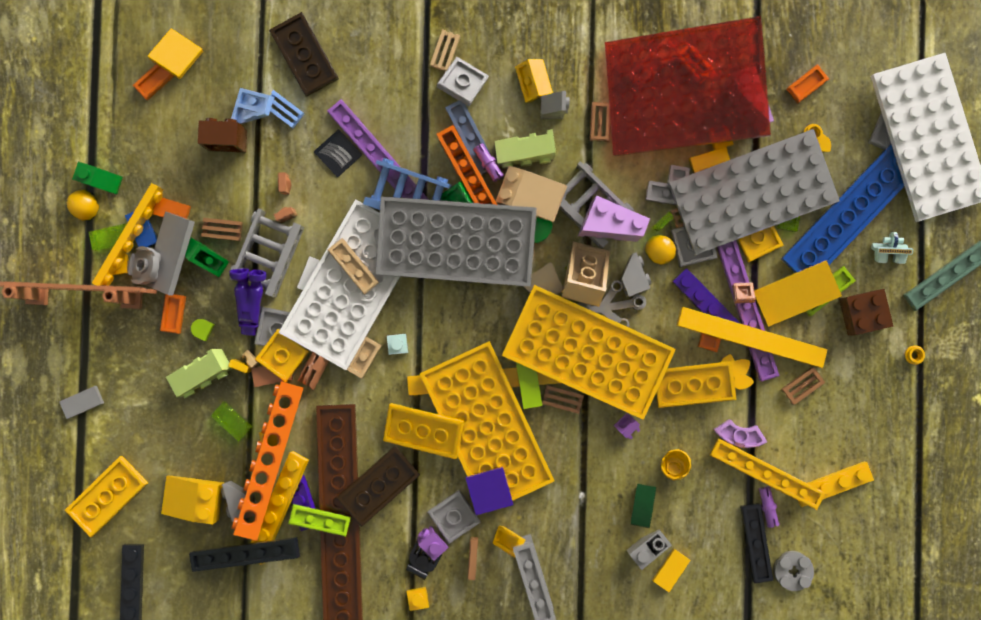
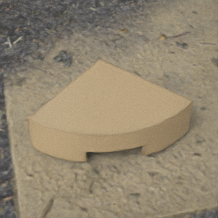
M248 349L242 354L250 368H256L260 364Z

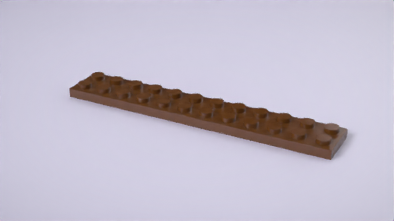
M356 404L317 405L320 510L351 517L346 537L320 531L323 620H363L360 525L336 499L342 491L358 478Z

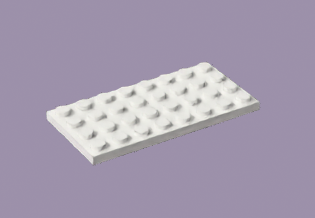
M946 53L871 75L870 77L915 221L919 222L981 203V165Z
M356 199L279 331L280 334L345 370L350 366L400 276L376 274L380 213ZM341 238L345 240L379 282L365 295L328 251Z

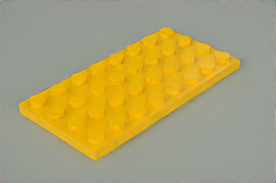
M533 285L502 356L644 420L676 349L539 286Z
M490 341L420 373L438 415L464 421L458 457L467 476L503 467L512 501L555 481Z

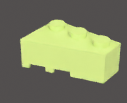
M553 129L547 130V134L536 136V133L529 134L530 137L519 138L517 136L495 141L497 166L502 167V169H508L509 166L513 167V165L521 164V167L531 166L532 162H539L540 164L551 163L556 154Z
M210 349L207 351V355L201 358L197 357L191 364L181 367L168 375L166 379L176 397L184 396V398H188L195 394V389L199 387L204 389L212 384L211 381L218 378L220 380L229 375L228 371L232 368L228 366L229 361L222 349Z

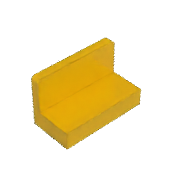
M527 59L515 66L525 103H530L542 95L553 93L542 59Z

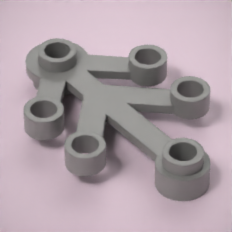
M616 280L612 282L610 290L601 301L599 307L582 302L577 304L593 312L601 313L615 322L620 323L623 320L627 323L626 327H629V321L625 318H620L612 310L630 307L635 310H641L646 306V298L643 295H635L631 300L610 303L616 293L623 288L622 282ZM614 283H618L620 285L619 290L614 289ZM636 299L642 300L641 306L636 304Z

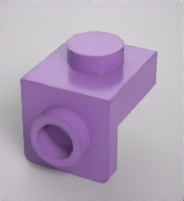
M432 526L428 529H423L418 534V545L433 561L448 549V545L435 533Z

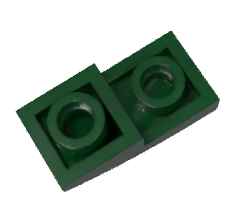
M637 484L630 525L650 529L656 487Z

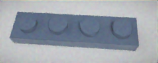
M457 101L445 107L480 174L487 173V170L482 168V162L473 149L476 146L480 147V144L483 143L488 152L489 150L466 105L461 101Z

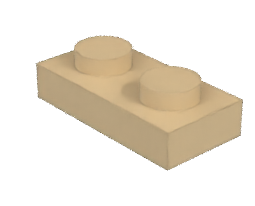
M366 336L347 370L363 379L382 345Z

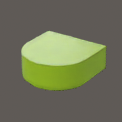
M197 319L191 325V332L195 337L207 341L215 324L205 319Z

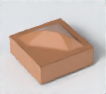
M285 172L278 173V191L283 195L290 194L292 185L289 175Z
M284 207L273 215L276 221L283 223L296 217L297 213L292 207Z
M733 283L735 303L755 302L753 283Z

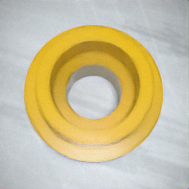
M910 346L905 351V359L912 365L922 363L925 358V352L919 346ZM913 352L916 353V358H912Z

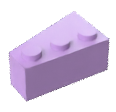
M596 195L589 206L578 236L613 238V240L637 242L644 236L650 218Z

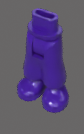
M245 268L230 270V278L238 281L234 288L238 326L241 327V334L256 335L263 295L261 282L266 279V272L257 269L249 272V269Z

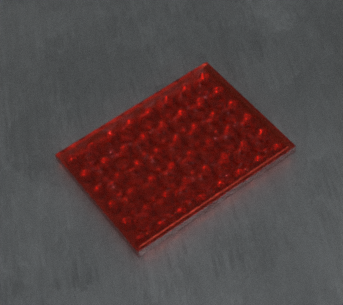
M761 16L605 42L614 156L771 136Z

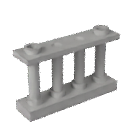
M581 161L576 166L580 171L566 184L567 188L559 207L580 229L585 218L579 214V209L598 190L607 197L606 200L634 211L628 203L624 204L592 173L593 169L587 163L583 164ZM586 176L593 185L574 204L570 205L565 200L566 195ZM588 236L601 249L608 243L607 238Z
M258 208L257 212H254L251 217L252 225L235 265H232L230 270L244 268L246 260L272 269L273 275L271 279H265L261 282V285L265 287V294L277 297L305 227L297 223H293V226L288 227L265 218L266 212ZM261 224L285 233L288 237L286 243L279 244L257 235ZM256 242L278 251L281 254L279 260L273 262L250 253L253 243Z
M531 534L522 536L525 539V543L513 547L534 618L535 620H556L553 604Z

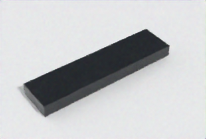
M761 504L742 505L740 508L752 581L754 584L773 581Z

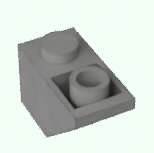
M566 91L541 96V119H563L564 115L568 114L570 99L566 97Z
M637 252L630 255L620 278L626 298L650 289L651 279L648 273H644L642 268L644 262L642 257L637 255Z
M228 481L222 484L221 493L227 501V515L229 518L231 517L233 522L235 517L239 518L241 510H237L240 499H245L247 491L243 490L244 488L236 483ZM252 493L250 495V500L253 503H256L255 496ZM250 511L246 512L244 519L255 516V514Z
M657 530L640 538L627 549V552L642 570L672 545L663 533Z

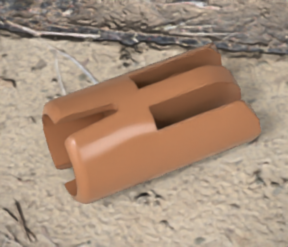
M312 352L298 381L303 382L304 385L314 390L329 361Z

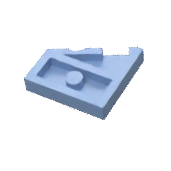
M240 88L231 119H235L239 124L269 116L274 97Z

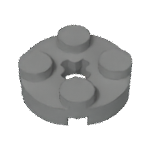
M140 246L136 248L138 251L135 254L132 253L129 257L127 265L128 275H132L133 280L131 281L135 284L148 285L151 282L155 283L158 279L161 255L153 248Z
M787 551L781 554L782 556L775 561L773 567L774 577L779 584L790 591H800L810 587L814 576V567L811 560L798 551ZM793 566L798 569V573L794 576L792 573H789Z

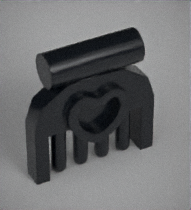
M416 541L409 557L411 564H408L406 571L425 580L428 575L427 572H431L436 568L442 554L433 563V559L429 560L430 556L424 550L422 554H419L422 550L420 546L417 552L414 553L418 546V541Z

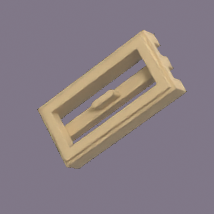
M442 29L430 63L431 67L445 72L448 70L457 49L460 35H455ZM445 36H446V37H447V40H446V43H445L443 52H442V54H441L439 63L436 64V61H437V58H438V55H439L441 46H442L443 41H444V38H445ZM451 39H455L446 66L444 67L442 65L447 50L449 48Z

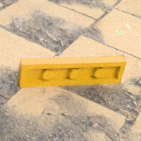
M864 461L807 484L825 492L823 499L871 482L874 478L868 463ZM798 501L800 507L807 506L806 504Z

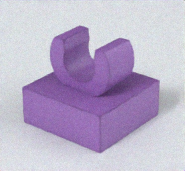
M628 413L614 425L626 439H632L631 434L635 430L640 431V424Z

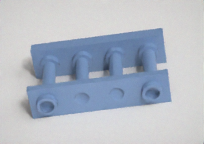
M383 158L382 161L376 160L375 163L383 167L374 195L365 197L363 204L380 210L381 196L390 169L401 172L393 195L396 198H401L408 175L419 178L412 199L421 198L426 181L437 184L432 200L440 201L444 187L451 188L452 184H449L448 179L437 176V179L393 165L394 161Z

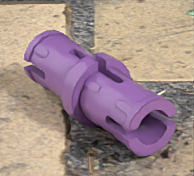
M482 143L480 147L476 146L473 149L482 162V168L487 170L493 182H496L497 179L500 180L504 174L500 171L495 163L496 159L491 157L484 144Z
M771 487L759 488L762 500L761 508L765 513L767 527L779 526L780 523L776 513L777 504L774 503Z

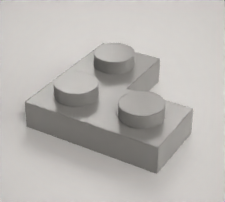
M670 165L667 183L648 181L645 201L676 205L668 183L688 176L690 168Z

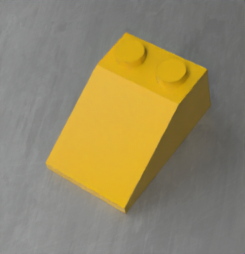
M167 475L161 514L191 522L213 525L219 521L222 502L221 488H223L222 484L224 482Z

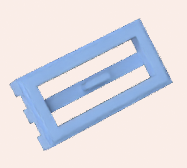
M273 90L271 96L274 99L275 97L298 113V116L293 115L275 100H273L272 104L294 121L291 123L272 107L270 112L294 129L304 113Z

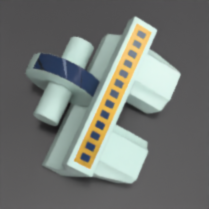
M891 232L889 237H883V243H872L871 249L875 251V261L878 263H887L888 254H894L893 262L905 264L907 256L913 254V249L903 244L904 238H898L897 232Z

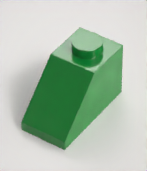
M78 161L72 180L117 195L123 177Z
M192 237L190 238L185 258L220 277L229 261Z

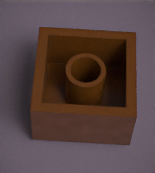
M205 118V121L199 120L197 144L208 151L246 153L247 130L235 119L217 121L215 118Z
M885 289L839 298L847 335H859L894 327Z

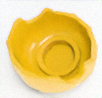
M76 190L67 198L68 211L75 218L85 221L96 216L99 205L91 192Z
M656 235L647 241L645 252L652 262L663 265L674 259L676 246L669 237Z
M679 449L668 451L661 460L662 473L666 478L673 481L682 480L691 469L690 457L686 452Z

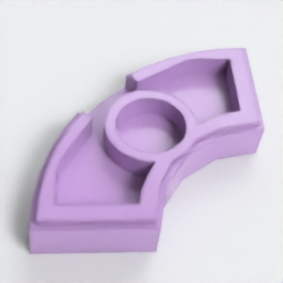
M729 419L713 429L721 439L737 447L753 448L767 443L757 425L741 428Z

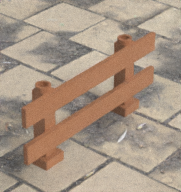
M0 282V287H3V298L25 300V304L48 305L49 289L104 292L102 295L104 302L118 303L120 308L142 309L143 293L157 294V290L142 287Z

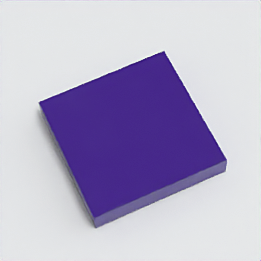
M503 467L466 477L476 515L513 505Z

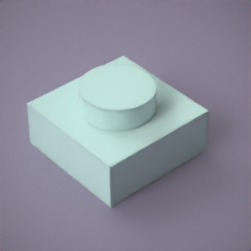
M406 334L387 336L389 355L408 353Z

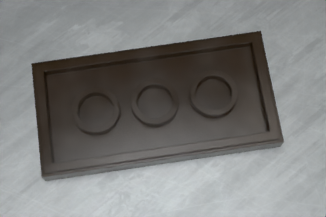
M302 12L269 30L306 97L339 79Z
M394 446L342 491L336 499L362 527L418 478L420 474L399 449Z

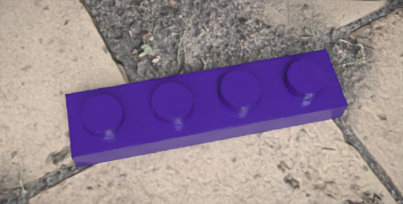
M687 268L672 281L702 313L740 323Z

